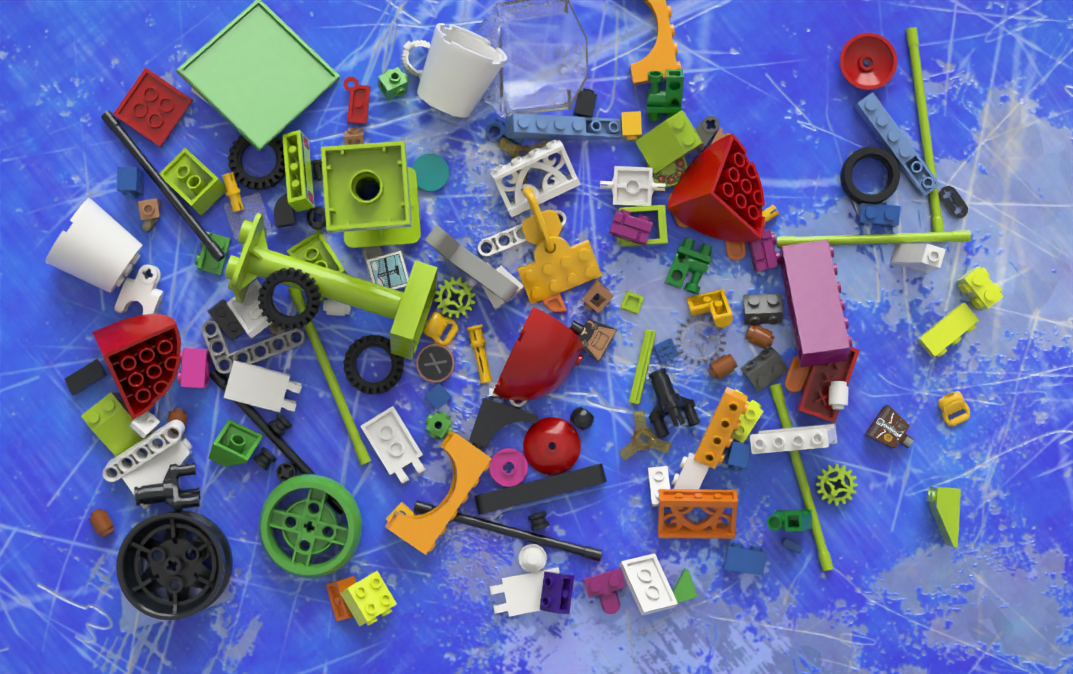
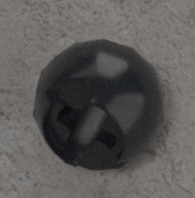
M315 206V208H311L308 211L306 219L312 229L322 230L326 228L325 207ZM316 214H323V216L321 217L322 222H314V220L316 219Z
M581 406L572 411L570 421L583 431L592 426L594 416Z

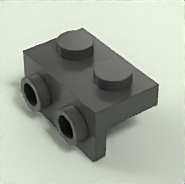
M782 293L743 295L744 324L758 325L783 322Z
M773 347L763 350L760 355L748 361L741 368L757 392L789 370L780 354Z

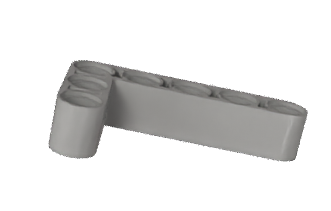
M438 225L426 237L425 241L440 255L506 303L510 301L519 289L516 284L460 245Z
M206 321L202 325V333L215 368L223 374H230L233 361H239V356L242 353L248 356L246 363L254 365L301 347L307 340L305 332L300 329H294L231 353L223 330L215 321ZM214 324L216 332L210 335L207 329L210 325ZM299 332L302 335V340L299 343H294L292 337L295 333ZM279 339L284 342L281 350H277L274 346L275 342ZM221 342L223 350L217 353L214 350V345ZM260 346L266 349V353L262 357L257 355V349ZM224 360L230 363V367L226 371L221 368V363Z

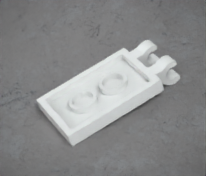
M234 360L223 398L280 412L281 407L295 411L296 401L285 399V392L288 389L292 392L300 393L302 386L299 382L289 380L290 374Z
M394 406L360 426L390 475L396 473L401 483L404 484L409 481L402 468L410 463L414 465L419 474L426 470L419 460L423 454Z
M559 567L502 578L503 584L490 586L491 595L504 592L506 603L493 605L494 613L508 611L509 616L540 611L544 571L559 572Z

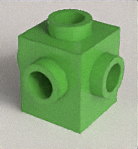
M399 67L393 70L389 69L378 76V87L387 101L394 97H400L407 92L409 79L404 72H401Z
M442 411L440 413L435 412L434 415L430 413L425 421L427 425L425 429L429 430L427 434L436 440L438 437L443 439L454 428L451 426L453 422L449 420L451 416ZM438 421L442 423V428L440 429L435 427V423Z

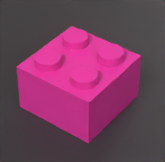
M183 348V352H180L182 371L178 372V383H181V387L208 389L211 356L209 350Z

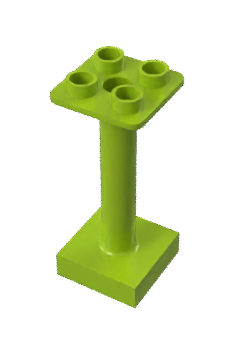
M405 141L321 147L326 230L329 233L344 232L345 244L350 248L414 244L420 240L421 229L417 175L415 170L407 165Z
M257 213L253 222L244 220L238 236V242L243 243L241 256L239 258L232 255L225 270V278L230 279L228 289L234 291L236 302L243 303L250 283L257 277L267 279L272 273L282 268L289 269L293 267L294 270L301 269L302 273L305 274L307 272L310 274L308 276L310 279H315L314 284L319 286L318 293H321V297L393 319L394 322L390 331L391 353L413 360L435 297V291H437L438 267L415 260L405 291L401 292L269 250L266 242L267 232L263 214ZM283 282V283H280V284H283V285H286V286H289V287L296 288V289H299V290L304 291V290H303L299 285H297L296 283H292V282Z

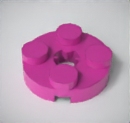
M502 449L490 461V474L502 486H516L527 475V460L516 449ZM507 462H512L511 465L514 464V469L511 470V473H506L507 470L504 471L503 469Z

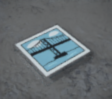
M402 249L365 259L372 283L394 290L406 288L409 272Z

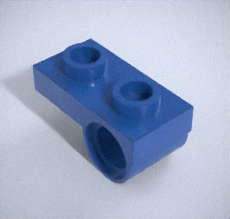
M497 118L495 121L490 119L486 128L488 141L497 143L503 137L506 138V123ZM498 129L500 131L499 136L491 137L489 135L490 130ZM506 138L518 146H521L524 139Z

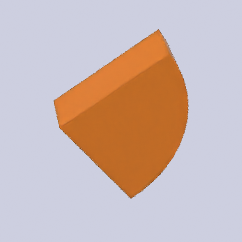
M560 293L542 300L544 305L551 311H567Z

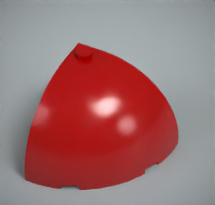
M733 133L711 144L693 160L677 182L667 209L690 228L709 237L730 242H750L761 239L765 222V217L762 216V207L765 206L764 193L754 163L749 161L745 154L747 150Z
M533 307L501 372L493 394L509 400L528 401L554 392L566 381L574 366H579L583 355H580L583 350L582 341L566 325L549 314Z
M145 314L120 320L92 332L132 420L150 410L160 397L163 398L178 372L181 360V338L176 322L167 315Z

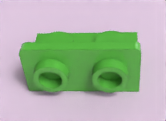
M207 232L226 256L221 261L216 262L201 241L200 246H202L201 254H197L195 265H197L199 270L222 276L231 238Z

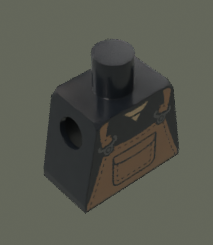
M590 319L587 320L585 325L574 320L569 328L582 341L583 350L597 362L602 358L617 331L615 328Z

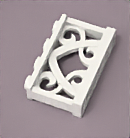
M552 140L546 146L540 149H533L528 155L516 157L511 160V163L499 165L494 168V171L490 172L511 217L530 209L527 198L523 196L521 191L525 187L533 189L538 204H541L581 185L560 140ZM554 153H559L561 156L560 162L554 167L556 158L554 157L553 160H549L548 157ZM564 163L569 172L567 176H564L559 171ZM530 168L548 171L543 177L542 188L538 190L531 184H523V180ZM512 174V179L507 181L514 184V186H504L502 184L503 177ZM551 175H554V176H552V177L550 178V179H553L554 182L548 184V183H547L548 178H549ZM505 191H514V201L509 202Z
M835 424L758 431V434L750 435L752 454L829 447V444L838 443Z

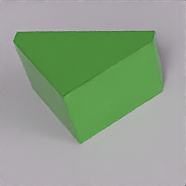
M686 568L683 569L672 591L677 603L697 597L690 571Z

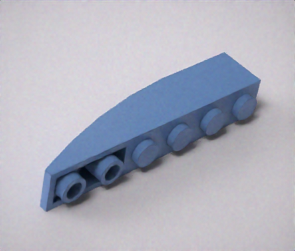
M873 92L854 105L856 111L885 150L895 158L901 170L924 196L941 185Z
M513 113L506 119V138L532 140L622 138L621 119Z

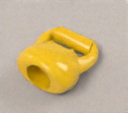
M434 312L426 322L423 333L431 337L439 345L447 346L451 344L459 328L454 320L444 317L439 312ZM447 325H453L444 341H442L440 337L445 328H447Z
M961 392L949 393L938 400L942 417L948 426L954 427L969 419L970 409L964 401ZM961 409L965 410V413L949 420L948 416L952 415V413Z

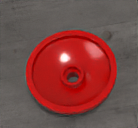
M875 33L858 34L844 45L839 59L840 70L846 81L852 86L861 90H875L887 84L893 77L897 68V55L892 44L883 36ZM863 61H868L869 67H865Z
M549 417L537 421L528 429L523 442V450L528 463L535 470L548 475H556L569 470L576 463L580 454L581 443L577 431L569 422L560 418ZM554 442L556 448L550 450L548 447L549 443Z

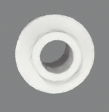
M324 299L323 311H327V315L345 316V314L350 315L351 306L330 299Z
M831 381L828 405L832 406V409L843 410L844 406H848L849 387H847V382Z

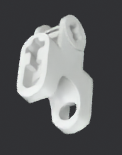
M148 264L143 265L139 269L135 280L131 278L125 280L115 304V311L117 313H125L131 303L138 301L143 306L142 315L157 314L164 295V291L157 289L161 278L159 268ZM151 271L153 277H149L148 275H146V272Z

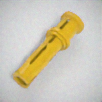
M483 324L467 327L466 330L469 331L470 347L474 349L480 383L492 381L484 346L487 342L484 340L482 333Z

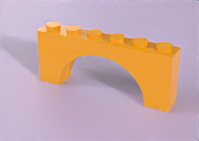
M643 0L655 17L657 40L651 52L644 59L630 64L629 68L633 86L651 83L647 79L649 71H661L663 73L662 81H666V69L681 70L680 61L676 62L675 54H678L677 43H673L672 36L675 35L674 25L670 24L669 17H672L670 5L667 6L666 0Z
M451 430L440 445L449 456L453 469L452 483L444 500L433 510L421 515H404L395 510L384 526L425 555L433 550L438 536L444 534L449 520L455 518L460 504L465 503L468 499L469 491L471 488L476 487L480 480V475L491 464L490 460L492 458Z

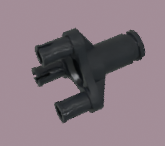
M666 368L656 370L648 375L652 380L651 383L658 398L656 406L648 418L650 423L654 425L658 439L670 435L664 422V418L667 415H670L674 427H678L679 423L680 425L686 423L681 411L685 413L689 427L701 423L695 410L694 400L682 397L679 393L675 392L670 377L666 374Z
M195 463L184 465L170 464L163 483L143 485L140 488L138 486L134 487L136 505L166 502L175 512L183 511L185 508L200 507L199 500H201L199 487L182 490V488H179L178 479L181 476L196 475Z

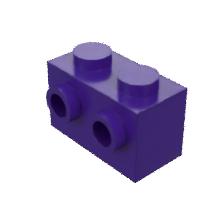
M544 571L539 610L557 614H570L574 575Z

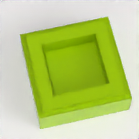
M627 290L620 309L638 315L644 296Z

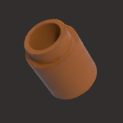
M750 325L745 339L749 340L748 342L766 349L767 346L771 347L775 336H772L773 332L758 325Z
M728 354L711 362L708 371L713 379L717 378L720 380L734 372V369L738 366L732 355Z
M174 408L173 411H169L167 423L172 420H180L184 423L186 430L188 414H185L184 409ZM171 428L173 433L178 434L176 429Z
M98 508L90 513L91 517L88 520L101 538L115 531L114 523L105 509L101 511Z

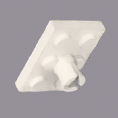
M257 279L249 285L242 304L236 302L235 297L227 302L251 338L272 323L266 321L268 319L267 316L263 317L261 314L263 310L259 309L260 301H258V296L260 293L258 292L262 285Z
M656 554L621 561L619 566L641 615L677 606L676 598Z

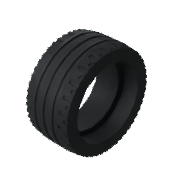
M864 147L853 152L844 162L840 174V181L844 192L851 200L859 204H879L884 202L896 191L900 180V170L897 161L888 151L879 147ZM871 157L879 160L888 171L887 185L878 194H864L852 182L851 174L853 167L863 158Z

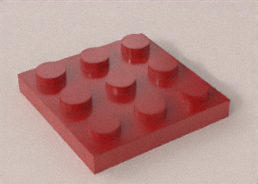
M145 67L113 115L162 147L194 100Z

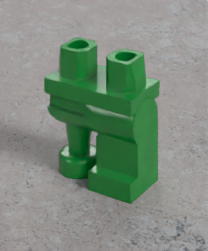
M666 69L665 90H659V83L663 80V73L661 71L648 72L647 79L651 82V86L646 94V111L650 121H658L660 113H667L668 119L681 111L684 83L683 70Z
M685 238L682 245L677 249L664 284L681 289L687 271L693 273L691 282L686 283L684 290L693 294H699L700 286L698 284L702 275L708 270L712 259L710 257L712 247L702 244L698 253L692 250L695 241Z
M811 509L776 510L774 515L767 519V526L773 531H805L812 529Z

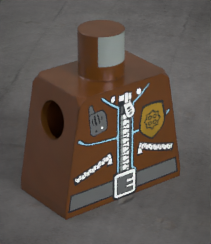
M889 405L882 407L864 434L866 437L890 448H896L900 443L908 449L914 441L912 437L906 434L910 425Z

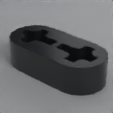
M945 186L940 189L939 200L948 213L955 219L965 217L968 213V207L956 189L952 186ZM944 190L946 192L951 191L952 194L950 195V197L953 200V202H951L949 198L943 197V195L945 194ZM954 203L957 207L963 208V210L961 211L962 215L960 213L956 214L954 212L956 210Z

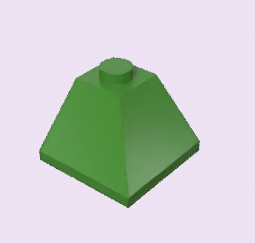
M229 419L214 441L208 459L225 467L247 463L262 440L263 435Z

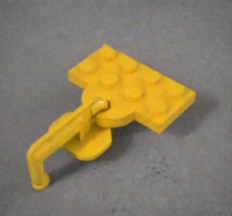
M525 187L522 194L527 198L533 216L523 221L522 230L526 240L536 245L534 250L535 261L519 267L517 270L530 303H536L602 276L589 240L570 247L566 240L558 237L562 229L558 214L553 210L541 212L533 189Z

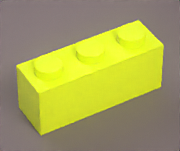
M965 302L961 303L920 336L917 341L931 357L937 355L939 358L947 352V346L951 343L955 345L962 339L961 335L965 331L969 333L977 327L975 323L979 319Z

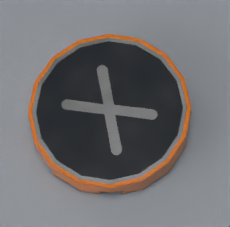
M438 344L423 348L418 354L416 361L419 374L431 382H441L447 379L452 374L455 366L454 357L450 350Z

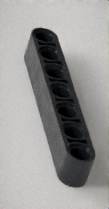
M601 463L474 496L478 515L602 484L607 482L603 464Z

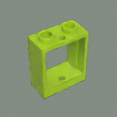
M665 205L619 208L618 212L621 209L631 213L657 211L659 239H648L646 246L667 245ZM617 237V243H621V248L643 246Z

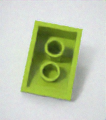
M683 110L635 141L649 166L653 167L654 174L704 144Z
M186 148L159 173L167 184L201 216L226 192L225 185Z
M319 230L287 250L291 257L347 274Z
M110 392L81 415L90 429L115 456H118L144 439L130 427L133 420L125 403L116 392Z
M930 486V490H927L926 499L929 502V507L945 544L951 547H958L961 489Z

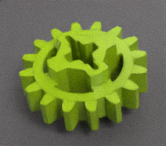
M451 277V282L445 279L444 286L438 285L441 290L435 291L439 298L434 300L435 302H440L437 309L443 308L442 314L444 315L448 312L449 318H452L453 314H455L458 319L460 313L467 316L465 311H472L470 304L476 303L472 300L473 297H476V294L471 293L474 289L473 286L468 288L469 282L465 281L462 283L461 277H459L458 281ZM452 285H459L464 289L456 290ZM447 289V298L442 300L443 293ZM451 290L456 295L460 294L458 298L460 306L455 301H450L452 299ZM468 295L467 304L464 306L462 304L463 298ZM453 305L456 306L458 310H450L447 307Z
M835 464L834 468L831 465H827L828 470L821 469L823 475L816 476L820 480V482L815 483L816 486H820V489L816 492L823 494L820 498L821 500L827 498V504H831L832 501H834L836 506H838L839 501L842 504H846L845 499L852 500L850 494H856L853 487L858 486V484L853 483V480L857 477L850 475L852 473L851 469L845 471V465H842L841 468H839L838 464ZM837 472L834 477H827L830 473ZM845 476L848 479L849 486L844 481ZM839 480L838 483L844 488H835L829 481L837 482ZM824 484L828 486V494L825 491ZM839 492H846L843 496L835 498Z

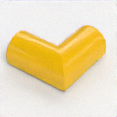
M724 289L686 298L691 317L711 312L717 327H726L732 323L733 315Z

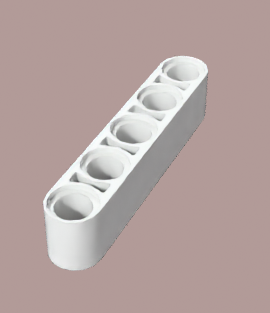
M557 210L555 212L563 218L561 223L563 228L566 223V215L562 211ZM522 224L480 241L478 244L479 254L482 257L488 258L527 243L526 238L519 239L516 235L522 229ZM501 237H508L510 243L507 246H501L499 244ZM483 244H490L492 246L491 252L483 253L481 251Z
M172 420L111 459L102 472L104 479L109 482H115L178 442L185 431L184 423L180 420ZM171 428L176 429L178 434L173 433ZM155 439H161L163 443L160 444ZM140 448L145 449L148 453H142ZM125 458L130 459L132 463L126 462ZM109 468L115 469L117 473L111 472Z

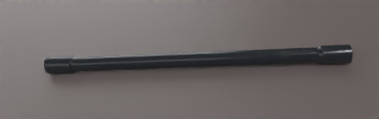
M106 111L101 116L102 120L116 134L182 216L216 262L221 261L226 254L212 240L125 132L111 111Z
M215 369L209 377L219 388L225 391L228 379ZM234 401L302 474H315L251 405ZM328 494V503L341 515L344 512L343 508L335 498Z
M417 500L414 512L425 514L436 508V506ZM459 512L451 520L581 555L582 557L599 562L602 555V550L573 544Z

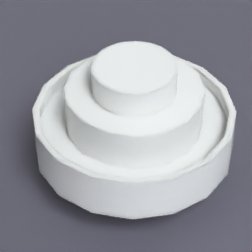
M529 544L522 548L518 559L519 564L524 570L534 573L543 569L547 556L541 546Z

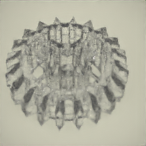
M696 315L693 316L694 322L687 318V326L684 323L680 324L684 330L677 329L676 331L678 334H681V337L677 336L674 338V340L680 341V344H676L675 348H682L678 355L685 353L686 355L682 360L685 361L688 357L691 358L689 361L690 365L696 360L697 367L700 366L701 361H703L704 366H708V359L711 363L715 362L713 356L719 359L721 356L717 352L725 351L720 345H726L727 343L726 341H721V338L726 337V334H719L723 327L717 329L715 323L711 324L712 317H708L707 322L704 321V315H701L700 321H698ZM700 325L710 328L714 335L707 336L703 334ZM694 326L695 337L692 340L685 341L687 331ZM698 335L705 339L710 338L702 343L703 346L691 343L698 339ZM716 340L714 350L707 355V343ZM687 347H697L701 357L690 353Z

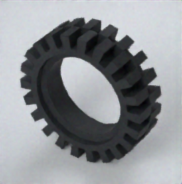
M242 135L238 136L239 139L237 141L234 140L232 143L233 147H230L228 165L231 171L234 172V177L238 182L249 189L267 190L283 180L282 177L286 175L283 142L277 136L268 144L276 154L275 167L268 175L263 177L250 176L242 167L243 152L251 143Z
M293 267L289 269L282 268L272 273L262 283V287L258 292L260 293L258 296L260 304L258 306L259 309L263 310L262 316H267L268 319L266 321L268 323L273 322L274 327L280 326L281 330L289 328V331L295 328L300 329L304 325L306 326L315 317L321 305V293H318L319 286L314 284L315 279L308 277L310 274L307 272L305 274L302 273L301 269L294 270ZM292 282L304 290L307 305L302 313L288 316L277 310L272 297L273 291L278 284Z
M369 335L355 340L349 346L348 351L345 353L343 364L346 378L350 384L363 393L374 395L387 392L396 386L403 374L404 361L403 357L391 353L390 339L380 335ZM366 348H382L391 358V371L380 382H367L357 372V358Z

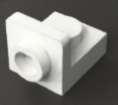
M147 411L134 419L130 427L141 437L145 438L156 430L160 421Z

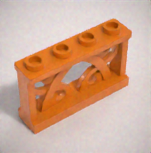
M659 489L658 538L734 539L738 508L737 490ZM664 507H670L671 512L664 514ZM694 507H701L704 512L710 515L704 520L695 523L684 514L691 512ZM725 508H731V513H725ZM673 517L670 523H664L667 518ZM719 517L726 518L729 521V523L724 524L723 520Z

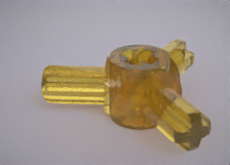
M502 137L497 146L511 155L510 159L519 157V153L523 154L525 152L528 155L531 150L540 149L546 146L548 142L543 140L530 147L528 145L523 147L520 144L517 146ZM528 172L523 180V184H527Z
M643 410L635 411L633 413L636 428L633 431L634 436L630 438L632 441L619 451V455L624 460H627L638 450L642 452L644 449L650 450V448L668 453L671 443L656 438L655 434L651 433L650 428H647L645 412ZM644 433V436H648V441L644 445L641 441H638V437H641L640 434Z

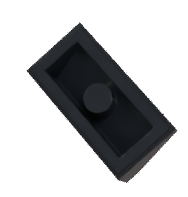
M96 359L65 378L71 394L76 395L107 376V373L99 360Z

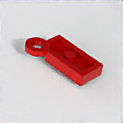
M348 77L343 83L344 88L350 92L347 122L367 125L371 87L359 85L355 77ZM350 81L355 83V86L352 88L348 87V82Z

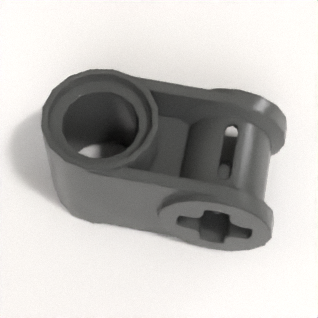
M706 117L695 128L704 143L696 149L700 153L719 128V120L716 117ZM711 121H713V122H714V125H713V126H714L715 129L710 128V129L708 130V129L706 128V127H707V123H706V122L710 123Z

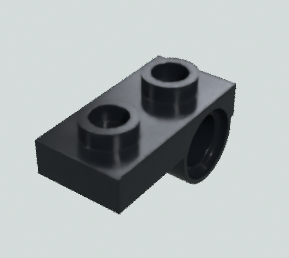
M221 299L207 310L232 341L245 331L224 299Z

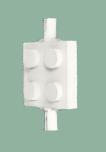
M614 166L612 181H600V184H606L600 185V189H612L613 205L652 206L654 191L665 192L666 188H658L666 187V183H654L653 167Z

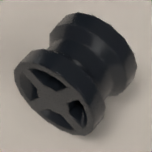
M280 412L275 420H271L268 423L281 437L286 429H290L293 426Z
M262 447L260 449L261 452L255 455L253 459L267 471L270 468L269 465L275 462L277 458L268 449Z
M282 463L277 467L276 475L279 480L285 481L296 476L297 469L292 463Z
M546 511L528 516V520L532 523V531L550 526L546 520Z

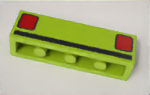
M300 130L283 134L288 203L296 212L315 208L309 140Z

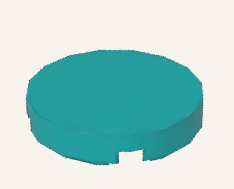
M424 154L412 166L417 175V186L424 191L432 192L439 190L449 179V167L446 161L439 155Z

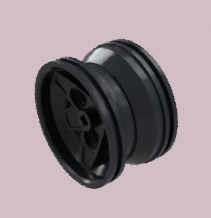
M172 511L154 515L141 521L127 534L117 556V578L124 596L138 611L160 620H179L209 607L222 595L230 581L233 557L228 539L212 520L195 512ZM166 529L163 542L152 539L158 532ZM187 530L194 532L201 538L189 541ZM189 549H194L196 551L197 555L195 559H190L188 557ZM156 550L161 551L163 554L160 561L154 557ZM210 556L212 557V570L203 564ZM141 557H144L151 565L143 574L141 572ZM173 579L180 581L179 589L172 587ZM190 586L203 589L196 596L189 599ZM165 587L169 600L158 596L153 591Z

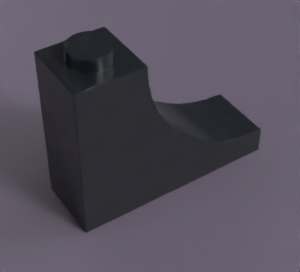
M483 398L469 442H472L473 446L482 450L483 446L488 447L492 437L501 428L520 421L536 423L538 416Z

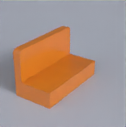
M355 576L326 584L336 621L354 617L340 593L357 583Z

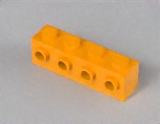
M726 387L693 460L713 469L716 468L717 463L721 465L725 457L723 451L725 447H730L733 440L731 434L733 430L737 431L740 426L741 420L738 419L741 413L745 415L749 404L746 403L748 396Z

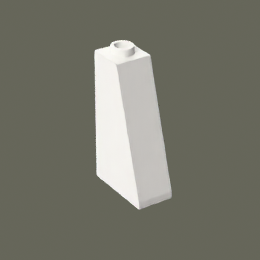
M896 244L891 263L927 274L941 268L946 249L930 244Z
M181 437L178 442L123 476L122 479L134 496V487L136 486L140 488L143 485L163 483L170 464L184 465L193 453L191 451V443L186 438L183 439ZM141 504V506L143 507V509H147V508H149V507L152 505V504H148V505Z

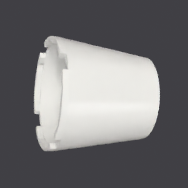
M439 23L434 30L417 94L433 108L452 116L469 117L505 64L507 56L500 48L495 50L490 46L492 42L476 33L451 24L448 28L445 27V24Z
M88 198L70 219L73 224L68 231L61 232L45 261L57 269L111 293L116 286L120 287L125 277L130 274L133 269L132 264L135 265L141 256L139 252L143 245L99 205Z

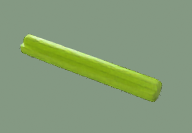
M646 329L629 398V402L633 404H640L656 336V332Z

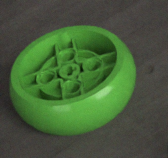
M303 474L283 481L270 492L261 508L258 531L265 553L276 566L297 577L318 578L338 571L354 556L362 536V517L356 500L342 484L326 476ZM309 488L307 498L295 501L287 509L277 507L281 500L291 492ZM328 494L335 498L343 508L348 525L339 523L334 509L326 503ZM311 503L319 505V512L312 511ZM288 517H293L296 520L295 526H291L288 523ZM309 522H312V526L315 527L312 530H309V526L306 525ZM325 527H331L334 531L333 535H327ZM274 528L282 529L286 542L294 549L293 557L289 556L279 545ZM303 540L310 543V549L302 547L301 543ZM334 543L343 545L340 552L330 560L311 564L313 555L326 551Z

